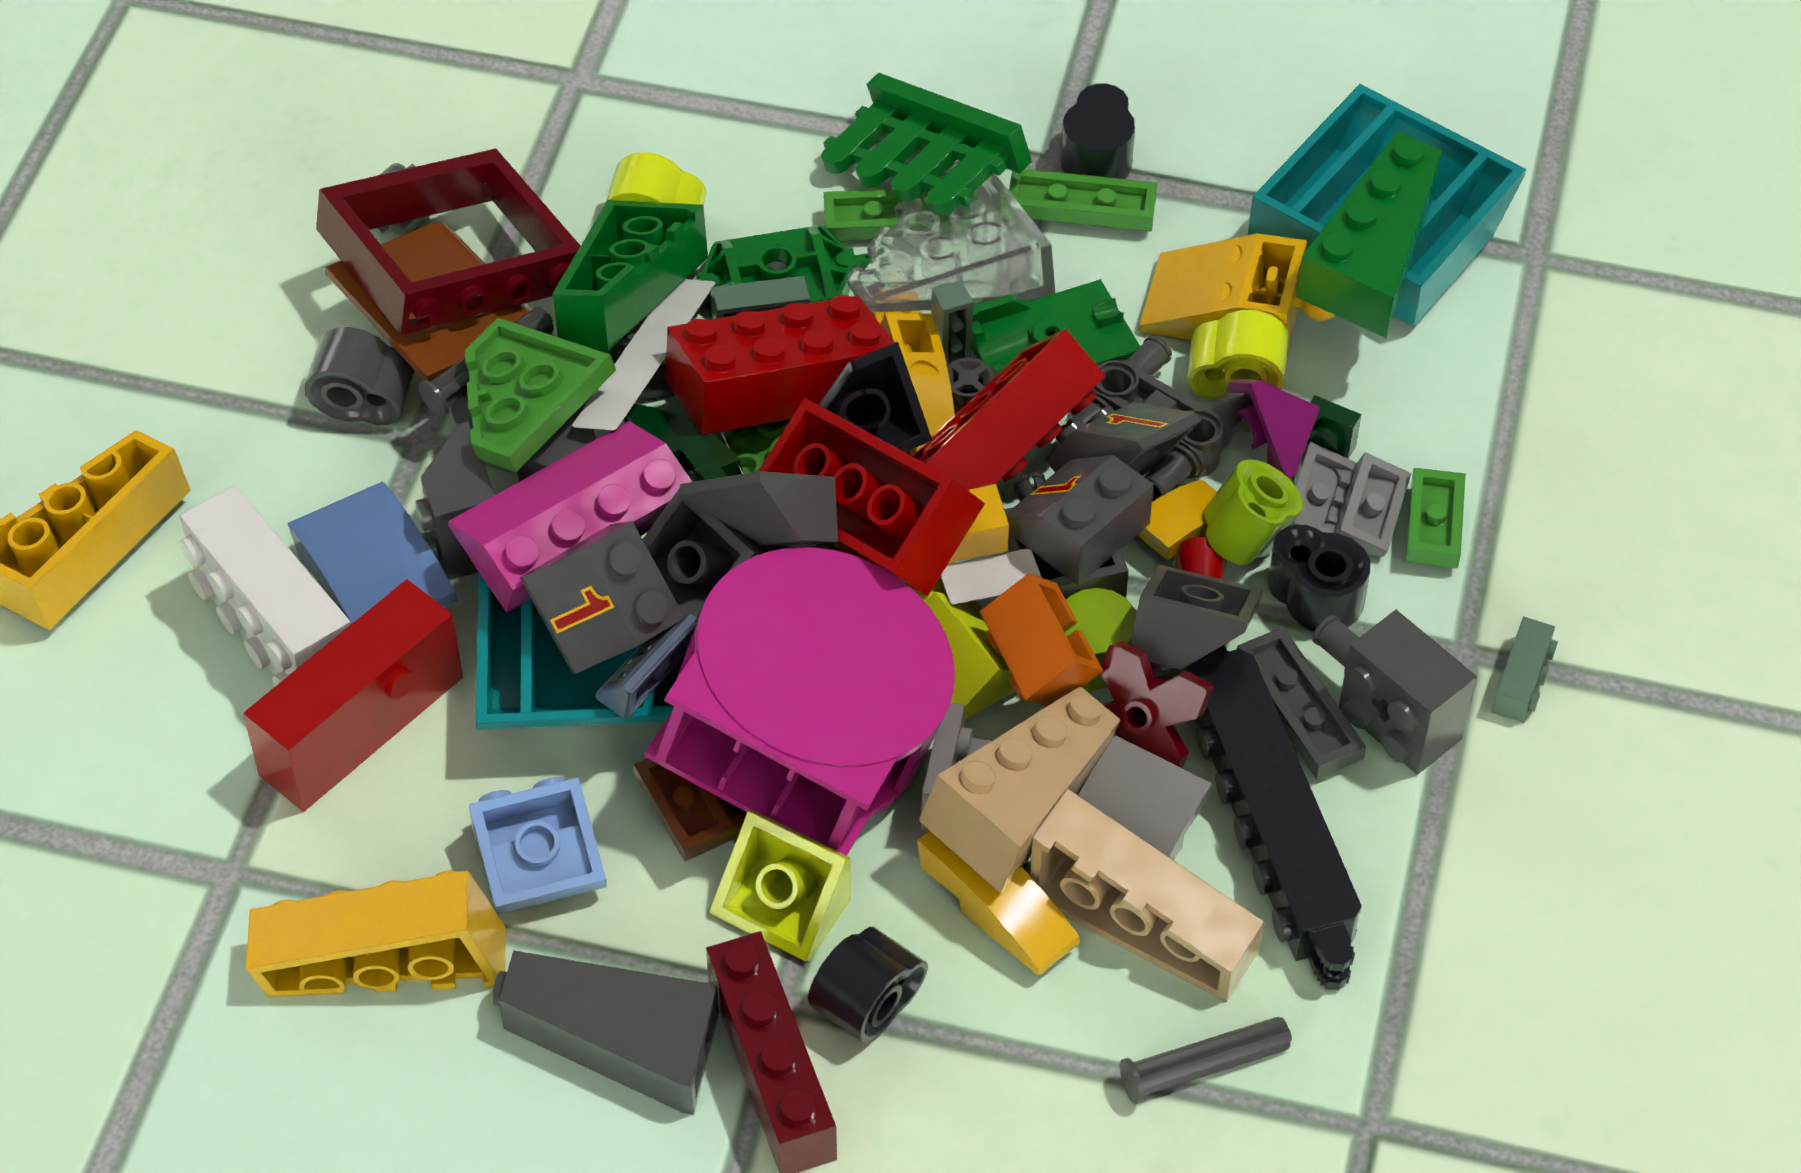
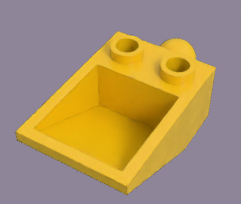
M1257 233L1160 253L1139 323V333L1192 340L1195 328L1202 323L1219 320L1228 313L1239 310H1258L1271 314L1282 321L1288 330L1289 347L1299 308H1302L1308 317L1316 321H1327L1336 315L1296 297L1303 254L1307 250V240Z

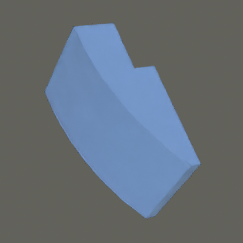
M383 481L287 523L299 558L317 579L318 584L351 621V624L406 579L443 607L458 601L456 592L433 551L407 511Z

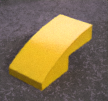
M1199 480L1166 493L1152 502L1150 524L1137 536L1166 560H1169L1179 552L1180 544L1184 540L1193 537H1206L1208 524L1204 516L1205 507L1217 491L1205 481Z

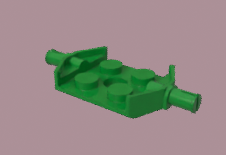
M817 225L716 241L712 244L702 272L697 273V280L714 281L715 285L713 287L804 276L810 295V303L831 300L836 296H848L853 284V278L858 277L859 274L886 271V260L883 250L854 255L853 248L848 249L825 226ZM772 262H784L788 267L782 270H771L766 265ZM711 291L703 301L707 303L709 309L711 306Z

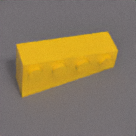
M135 430L80 466L82 475L70 483L60 485L54 483L39 493L41 502L23 514L15 517L10 512L1 518L0 605L50 631L191 491L174 448Z
M451 870L442 871L432 877L409 881L392 880L376 887L354 891L336 890L328 893L326 896L298 901L280 900L270 906L250 909L245 969L267 997L341 994L344 992L345 983H356L361 987L374 989V992L397 991L398 981L431 980L432 990L456 989V979L483 978L484 987H494L498 972L505 971L506 927L468 870L459 872Z

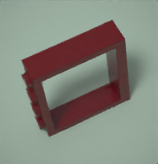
M497 148L319 189L316 230L400 335L552 297L554 290L581 246ZM493 201L536 252L411 282L369 230ZM410 313H413L416 318L409 320Z

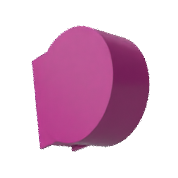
M810 547L784 548L754 556L740 563L724 575L711 590L704 602L676 681L664 700L673 705V710L645 751L644 757L745 812L754 810L847 856L869 817L885 810L897 801L913 782L950 706L954 692L955 667L948 638L933 611L913 589L892 573L865 559L835 550Z

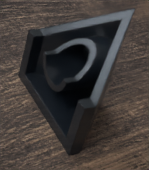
M898 342L891 343L850 360L819 404L821 407L903 452L933 441Z

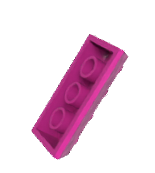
M628 421L616 430L606 433L449 520L448 526L507 613L531 599L520 580L521 576L610 524L633 521L640 536L644 535L650 530L680 488V484L689 483L692 480L665 442Z

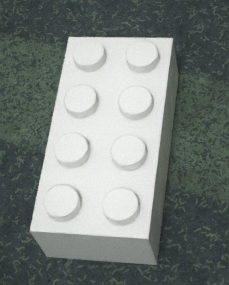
M236 485L227 488L179 515L185 536L179 540L184 555L193 566V570L188 572L192 586L203 600L210 597L217 605L216 612L224 627L231 634L238 631L245 639L244 646L248 655L259 669L265 666L268 667L274 675L272 679L275 686L351 625V621Z

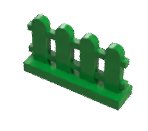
M879 72L866 84L873 104L869 108L861 106L855 112L857 119L837 138L830 136L823 142L825 149L821 154L824 167L831 174L842 173L848 170L854 163L858 164L856 166V173L860 184L864 187H876L885 182L889 177L893 178L891 186L896 199L899 201H912L918 198L924 191L929 192L927 194V201L931 212L937 216L951 214L960 205L968 207L975 200L973 193L992 174L1000 176L1006 169L1020 174L1032 162L1020 124ZM886 133L889 134V135H888L881 143H879L872 151H869V149H870L883 135H885ZM921 146L925 147L907 165L903 164ZM956 160L960 161L943 179L939 178Z

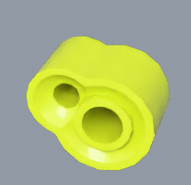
M649 152L632 153L623 157L617 164L606 202L607 200L704 205L707 190L696 176L682 171L673 161L662 155Z
M1239 310L1228 313L1219 320L1202 323L1195 328L1192 334L1187 373L1188 387L1193 393L1209 400H1218L1227 391V383L1235 379L1261 380L1282 389L1287 362L1288 330L1282 321L1271 314L1258 310Z

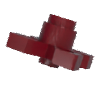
M1118 640L1108 647L1101 666L1103 672L1100 674L1114 701L1102 703V705L1121 720L1114 736L1116 735L1126 741L1131 739L1132 744L1183 769L1189 752L1174 725L1197 719L1204 714L1214 689L1213 684L1188 671H1184L1169 680L1154 676L1147 652L1127 642Z

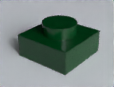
M1314 395L1310 403L1319 406L1320 409L1307 444L1313 442L1349 459L1356 448L1362 414Z

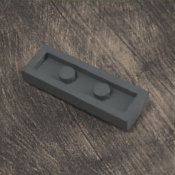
M1284 627L1237 645L1236 649H1241L1254 655L1289 739L1316 779L1364 759L1366 745Z

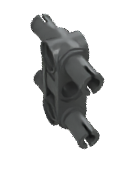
M1150 335L1127 360H1111L1098 366L1106 377L1092 389L1097 395L1096 398L1081 412L1072 415L1061 427L1064 430L1077 420H1081L1086 425L1089 419L1103 408L1111 406L1115 411L1132 402L1195 412L1202 421L1144 476V478L1154 484L1152 501H1155L1166 493L1178 488L1186 478L1208 476L1217 469L1220 453L1232 440V429L1243 419L1239 417L1238 411L1252 405L1253 401L1247 394L1230 393L1229 388H1227V391L1211 408H1206L1154 378L1153 376L1172 359L1170 357L1172 351L1164 340Z

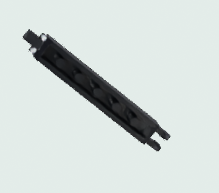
M1225 645L1187 666L1188 672L1211 682L1214 686L1204 714L1195 719L1199 727L1197 729V740L1201 754L1205 760L1212 759L1217 771L1215 783L1219 798L1224 805L1230 803L1235 814L1234 830L1239 846L1243 850L1249 848L1255 862L1253 863V877L1258 892L1262 896L1268 895L1274 908L1272 910V922L1277 938L1281 943L1288 942L1295 961L1308 958L1314 975H1317V981H1320V986L1323 985L1325 989H1337L1339 991L1341 987L1349 983L1351 975L1350 965H1353L1355 957L1354 947L1351 944L1356 936V927L1362 905L1254 655L1241 649L1228 651Z

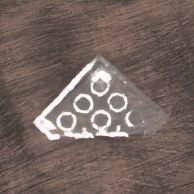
M956 160L939 178L943 179L960 161ZM992 174L973 193L975 200L968 207L960 205L953 213L945 216H937L931 212L927 201V194L929 193L927 191H924L918 198L912 201L900 200L894 208L895 217L899 218L892 230H890V227L882 226L867 248L868 257L872 259L863 271L861 267H854L847 277L850 290L855 296L859 295L871 312L931 310L932 288L962 280L973 305L1008 294L1031 301L1055 293L1052 244L996 174Z

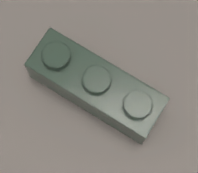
M804 276L711 287L710 309L713 319L735 316L743 311L759 312L783 308L792 303H810V295Z
M962 280L932 288L931 314H933L939 332L947 366L960 358H971L973 301Z
M1523 616L1495 695L1491 713L1524 723L1528 710L1535 712L1541 693L1535 691L1537 684L1544 686L1549 671V666L1544 665L1546 659L1553 660L1558 641L1552 639L1556 626Z

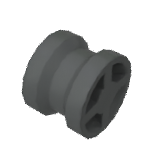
M960 358L947 366L954 413L956 414L994 377L992 369L985 362L974 358Z

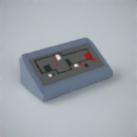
M691 613L684 615V619L642 643L596 692V699L623 719L629 718L684 659L697 624V617Z

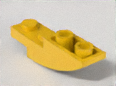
M867 293L864 300L865 305L893 342L899 343L932 437L955 415L946 359L933 314L921 313L914 294ZM921 446L911 449L905 453L912 456Z

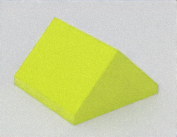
M934 592L925 603L939 620L948 638L955 667L954 692L950 703L965 705L964 720L1015 692L1009 681V676L1012 673L1004 658L993 649L987 639L986 632L989 629L980 613V610L983 608L975 600L953 605L949 602L947 593Z
M749 810L709 913L750 934L761 931L766 942L807 962L811 960L851 901L850 857L754 810Z

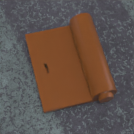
M444 222L427 224L417 230L381 244L411 282L485 264ZM342 261L325 267V275L423 380L430 382L465 358V349L497 318L514 323L530 311L525 304L400 335ZM410 313L409 320L415 319L416 317L413 313Z

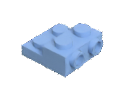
M550 777L537 782L532 789L512 794L508 790L493 791L480 797L478 802L469 804L476 843L497 915L607 887L606 876L579 777L565 780L563 777Z

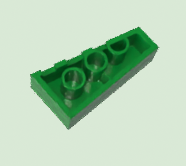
M1400 131L1395 133L1303 254L1297 298L1387 339L1395 308L1398 305L1403 284L1414 257L1417 241L1421 235L1435 192L1442 155L1441 149Z
M607 200L553 292L558 338L598 351H609L707 259L704 205Z

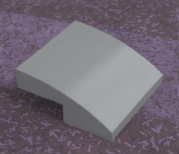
M1310 442L1304 450L1293 481L1303 499V510L1291 526L1296 524L1309 525L1322 532L1339 533L1354 539L1365 549L1368 556L1384 557L1388 552L1412 473L1366 452L1356 463Z
M1115 735L1096 763L1078 796L1172 860H1175L1183 847L1185 833L1211 796L1212 783Z

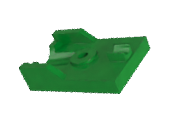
M1101 279L1031 301L1008 294L973 305L971 349L976 359L988 364L993 371V376L999 373L1021 350L1049 337L1046 335L1049 331L1057 333L1067 329L1097 366L1111 360H1127L1140 345L1123 318L1124 312L1120 313L1116 304V298L1112 299Z

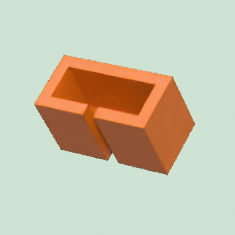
M1028 573L980 610L989 629L986 632L987 639L993 649L1004 658L1012 673L1009 676L1010 684L1017 695L1024 701L1049 706L1079 686H1085L1103 672L1083 631L1075 630L1066 637L1065 632L1078 622L1057 583Z

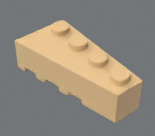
M1079 686L938 774L919 822L1001 893L1010 882L1016 869L1023 865L1031 855L1033 836L1066 789H1069L1076 795L1081 791L1096 763L1111 742L1121 720Z
M1066 789L1032 838L1030 876L1052 900L1065 918L1226 1002L1228 1001L1259 952L1264 921L1069 789Z

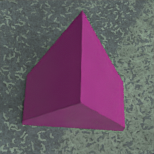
M1235 379L1227 383L1230 393H1245L1252 398V405L1238 411L1239 417H1242L1252 430L1254 440L1253 444L1250 445L1251 449H1256L1267 443V464L1278 469L1288 478L1294 477L1320 407L1261 380Z

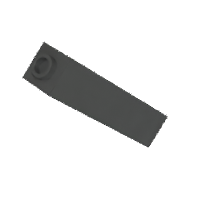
M513 950L507 972H498L493 989V1005L500 1006L503 1028L673 1109L694 1115L719 1017L718 988L716 984Z

